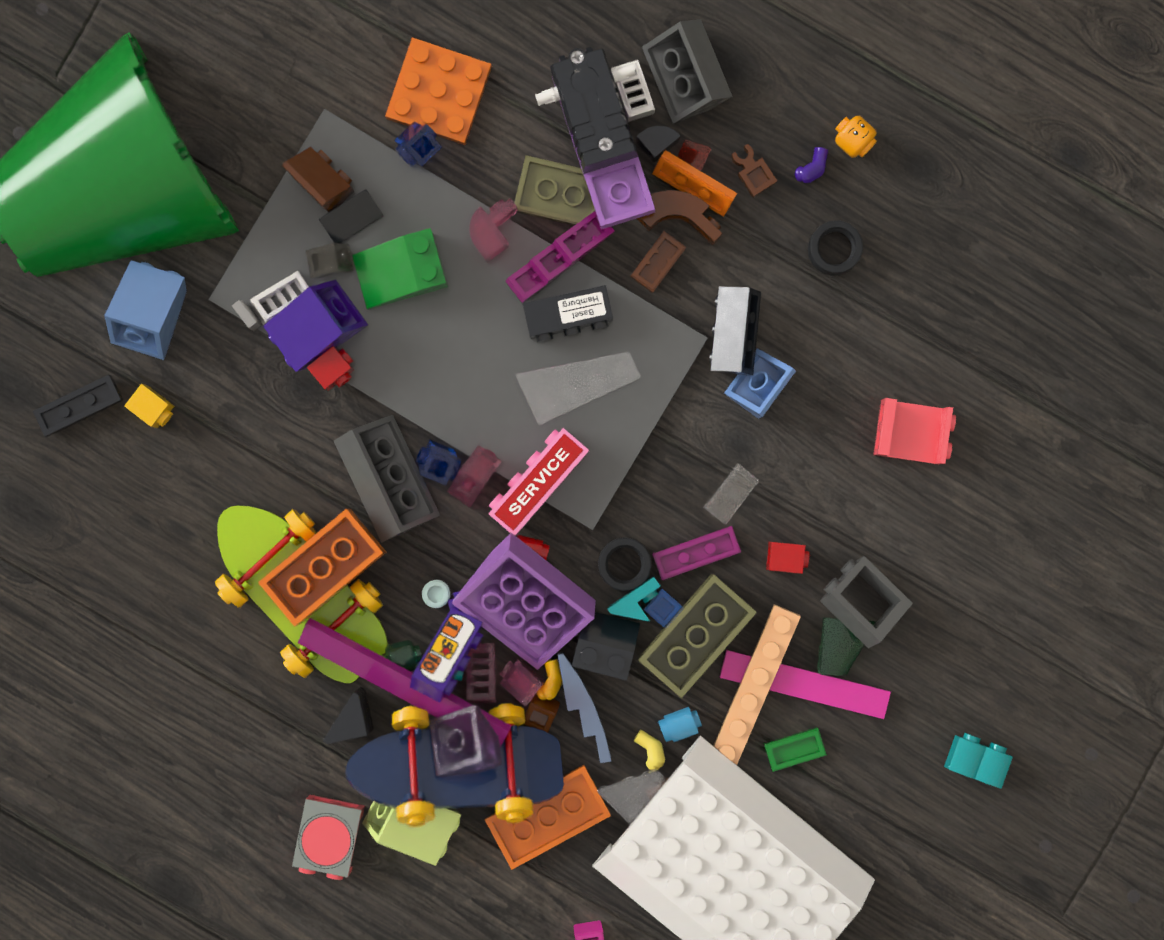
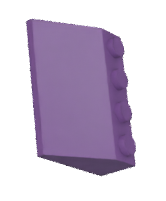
M510 533L492 550L454 598L452 604L465 614L483 622L482 627L538 670L595 618L596 600L514 534Z

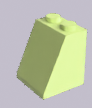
M373 801L362 824L377 843L436 866L439 858H442L446 853L447 842L451 834L459 827L461 814L456 808L435 809L434 820L425 823L424 826L409 827L408 824H402L397 821V808L384 806Z

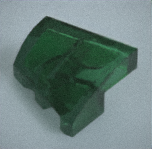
M823 617L818 660V673L820 675H847L864 647V644L837 618ZM868 620L872 625L876 623V621Z

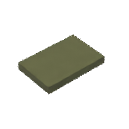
M525 156L513 211L571 225H576L595 211L581 168Z

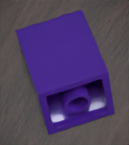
M337 280L309 286L263 327L267 331L270 341L277 345L284 355L286 363L295 372L307 369L311 363L332 346L338 348L367 327L368 324Z

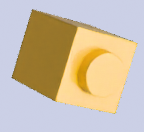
M141 384L124 407L150 427L158 428L160 425L164 426L173 415L170 411L174 408V405L149 386Z

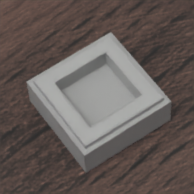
M238 300L232 305L249 329L255 331L261 326L260 320L247 303Z

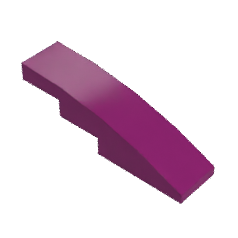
M594 211L555 239L550 246L534 256L528 264L508 277L505 282L519 300L524 303L613 234L614 229L612 227L601 229L596 212Z

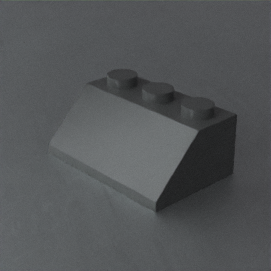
M701 19L680 21L642 46L673 124L713 109L733 97Z

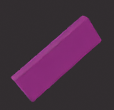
M729 526L653 553L652 555L661 580H665L741 553L733 527Z

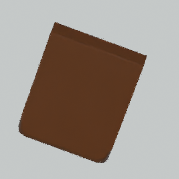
M535 692L525 713L524 725L548 733L560 702L554 699L541 700L538 698L537 692Z

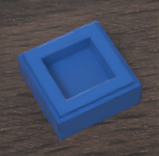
M661 588L658 592L659 594L646 605L644 610L660 625L665 627L683 606Z

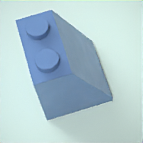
M131 260L104 315L111 344L164 360L187 292L185 277L174 271H163L154 268V266L146 262L138 263Z

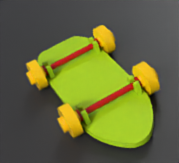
M232 506L224 510L218 520L217 536L221 556L233 579L223 573L215 581L219 589L218 595L227 604L232 602L239 608L249 600L246 593L296 646L288 644L280 651L285 660L283 662L284 666L293 675L298 673L301 677L306 678L314 671L312 663L321 673L333 680L343 683L354 682L360 676L298 644L306 622L309 618H312L382 656L388 649V640L381 621L374 614L383 606L378 598L380 592L370 582L365 584L360 579H357L350 587L347 585L302 624L294 627L258 582L317 534L313 528L315 525L314 521L305 512L300 515L294 509L284 516L286 521L269 511L250 506Z

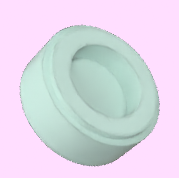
M441 580L428 582L422 590L423 601L432 608L443 607L448 603L451 596L449 586Z

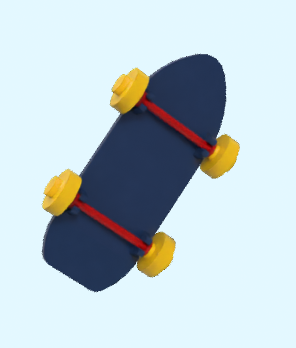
M510 703L498 705L488 712L492 716L511 725L499 751L457 728L425 729L429 726L428 711L415 706H408L392 714V727L397 732L378 737L360 748L347 762L345 772L347 781L355 790L376 803L397 808V821L402 824H408L409 827L424 826L425 823L434 820L435 809L493 806L496 809V818L506 820L508 823H518L523 821L524 818L533 815L534 804H540L558 796L564 786L561 750L558 739L543 730L520 726L525 723L524 708Z

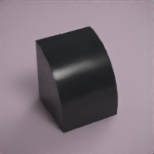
M653 126L639 133L636 137V142L654 163L665 150L669 151L680 141L681 136L669 127Z

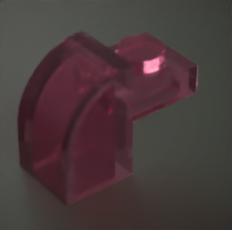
M511 198L506 202L502 199L495 203L489 209L491 211L489 215L480 206L471 218L470 236L475 248L486 263L509 247L508 241L499 231L498 227L518 212L517 206Z

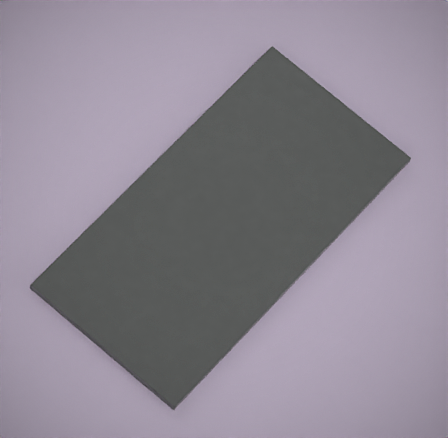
M324 109L297 154L309 147H312L316 152L321 149L333 161L330 166L336 172L341 169L352 180L349 185L354 192L344 202L367 189L383 216L336 246L319 221L328 212L286 171L209 300L240 318L232 307L234 303L242 300L253 311L250 306L251 298L299 271L308 286L337 280L368 324L367 327L337 348L339 351L344 348L353 359L350 365L354 371L350 373L352 378L347 382L348 384L508 480H511L518 472L523 475L529 468L526 464L529 458L536 451L541 454L548 446L545 440L555 429L560 432L564 428L584 445L589 452L545 502L593 530L708 338L578 261L526 302L606 285L613 321L608 322L609 327L599 330H592L591 326L580 328L581 333L572 336H565L564 332L553 334L554 339L549 341L537 342L536 338L530 339L523 303L505 281L551 244ZM431 228L448 287L367 310L352 255L398 237ZM295 283L290 284L296 295L299 296L301 292ZM283 289L281 293L283 294L287 302L291 301L292 299L287 294L285 289ZM274 295L271 299L273 300L277 308H279L282 305ZM266 302L261 304L267 314L272 312ZM261 323V326L257 329L268 335L263 327L264 325Z

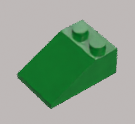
M431 228L398 237L352 255L367 310L448 287Z

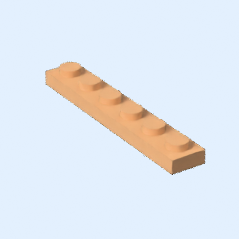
M775 604L713 745L736 765L801 617L799 614Z

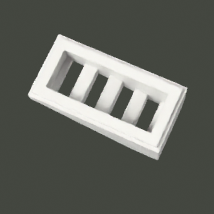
M638 60L616 66L617 68L633 63L636 76H631L616 83L628 122L655 113V108ZM638 80V85L624 89L623 84ZM639 90L642 92L641 95L632 98L627 97L629 93ZM642 100L645 101L644 105L631 109L630 104Z
M299 271L250 299V306L263 325L298 297L290 284L294 282L301 293L309 287ZM283 289H285L287 294L290 296V298L292 299L291 301L287 302V300L281 293ZM274 295L282 305L279 308H277V306L271 299ZM266 302L272 312L267 314L261 304Z

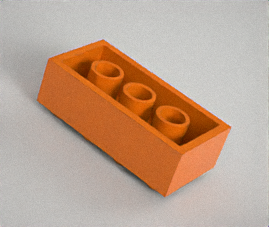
M345 509L258 583L295 627L302 624L387 552L351 509Z

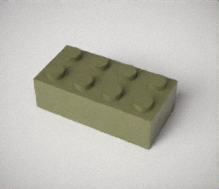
M711 574L640 654L638 660L682 698L757 612L719 578Z

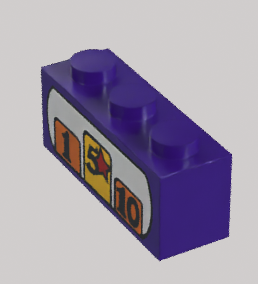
M452 607L414 671L410 688L441 703L445 694L450 696L457 684V680L454 679L458 671L462 673L465 671L471 658L467 656L471 648L476 650L484 634L480 633L483 622Z

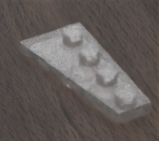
M630 352L515 374L539 426L641 378Z

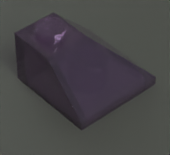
M477 705L429 720L436 776L480 773L502 766L499 737Z

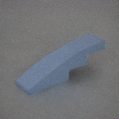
M564 652L558 653L567 710L579 709L584 737L595 735L600 763L611 762L604 727L594 701L575 667L572 666Z

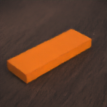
M666 150L661 155L652 173L676 189L700 198L709 205L711 210L723 217L737 195L733 190Z

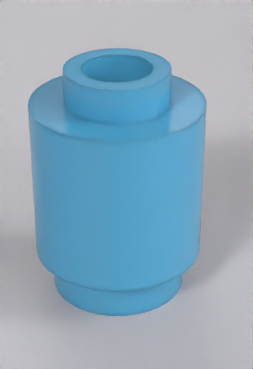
M689 707L664 716L665 719L658 721L666 742L671 740L677 742L698 734L697 728L702 726L697 711H690Z

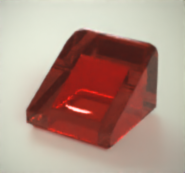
M685 140L678 158L702 171L712 148Z

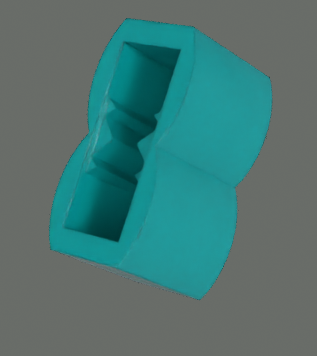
M964 733L963 737L955 735L944 767L1002 789L1013 756L1006 753L1007 748L992 742L989 747L979 744L981 738L968 733Z

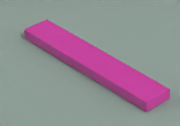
M726 650L719 677L741 683L751 656ZM780 664L769 689L770 691L881 719L885 718L891 694L888 690L785 664Z

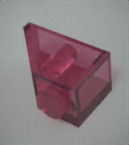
M478 445L458 472L447 492L470 508L502 461L492 451Z
M519 659L514 664L509 661L500 672V675L503 677L500 684L525 707L544 683L542 676Z

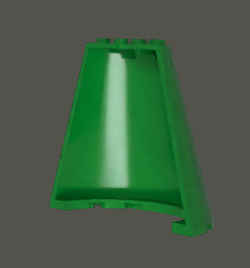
M130 32L123 35L0 159V242L9 245L24 273L31 272L34 276L40 277L227 236L240 231L227 206L220 200L217 194L212 192L208 181L197 164L194 163L147 75L144 63L148 60L136 37Z

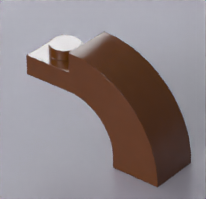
M668 190L650 194L655 207V213L636 218L649 232L658 223L668 219L685 221L695 228L711 245H714L722 235V232L719 230L721 228L719 223L711 216L708 218L704 216L709 209V205L700 198L682 191Z

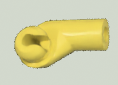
M640 730L634 742L647 749V768L651 771H657L665 763L662 743L643 730Z

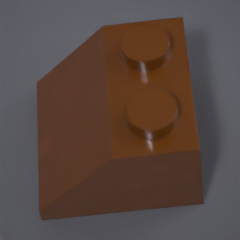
M309 147L285 161L282 166L329 213L340 206L354 192L349 185L352 180L341 169L336 172L330 166L333 161L321 149L316 152L312 147Z

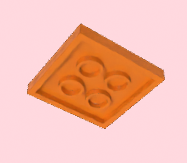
M412 37L385 117L386 119L465 145L492 65Z

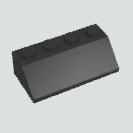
M393 415L354 428L334 440L336 448L381 543L440 516Z

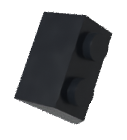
M595 612V618L580 631L572 666L627 681L640 623Z

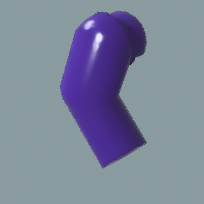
M816 147L812 162L804 167L799 166L795 170L796 180L811 183L821 177L825 171L828 149Z

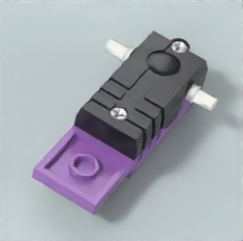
M592 47L586 48L585 52L582 49L575 48L571 50L569 57L559 56L560 62L550 66L555 87L535 94L538 106L560 101L601 229L655 213V207L638 158V152L634 145L629 124L625 118V112L615 85L617 82L628 79L631 76H636L633 63L611 69L604 49L593 51Z

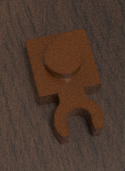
M746 144L744 150L747 152V158L741 159L734 152L732 153V160L736 165L743 167L744 170L739 172L738 176L752 198L776 184L777 179L763 158L756 162L754 161L753 149L750 145Z

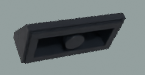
M367 189L321 217L319 221L337 246L381 218L383 214Z

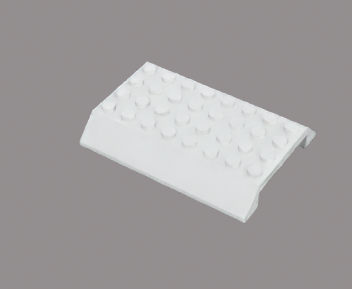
M701 735L683 755V762L617 842L614 845L610 843L592 865L682 940H836L861 910L875 881L870 874L719 752Z

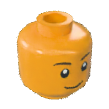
M846 116L835 128L838 132L835 143L852 158L858 155L863 158L877 142L875 139L877 134L875 128L861 116H855L851 120Z

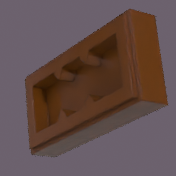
M663 231L630 277L651 293H654L686 247Z

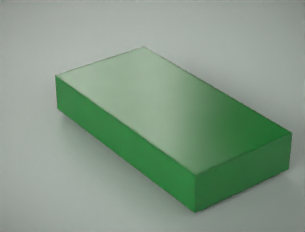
M817 727L764 743L773 772L826 756L822 738Z

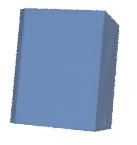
M757 348L753 375H737L724 394L760 419L796 370Z

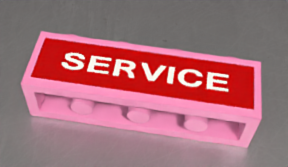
M564 428L560 432L555 429L545 440L548 446L541 454L536 451L526 462L529 468L524 474L521 475L518 472L507 484L511 489L504 496L499 493L489 505L492 509L489 515L515 536L589 452L584 445Z

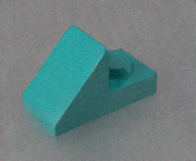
M652 576L643 585L632 590L607 607L610 614L650 621L637 602L642 599L646 603L659 594L656 589L660 585L655 577Z

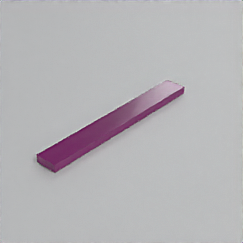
M309 618L306 622L298 644L406 702L428 711L434 717L499 751L511 725L453 694L450 696L445 694L441 703L410 688L413 673L312 618Z

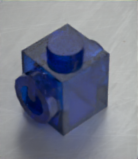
M413 122L394 140L398 145L395 151L411 167L415 164L423 166L442 146L435 139L437 137L436 133L427 124L421 125Z
M429 440L426 448L422 446L419 450L416 462L419 463V473L421 476L446 485L448 480L453 481L461 465V458L456 456L454 449Z

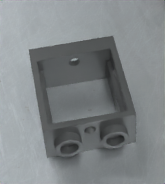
M863 556L857 561L849 560L841 568L840 571L843 575L838 580L834 578L824 588L826 594L820 602L867 648H870L884 639L913 603ZM857 574L890 604L874 625L841 595Z

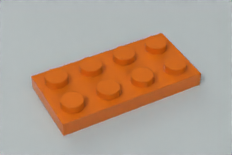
M585 765L563 776L564 786L562 792L549 801L534 804L533 815L524 818L523 821L508 823L506 820L496 818V812L485 818V822L511 870L611 816Z

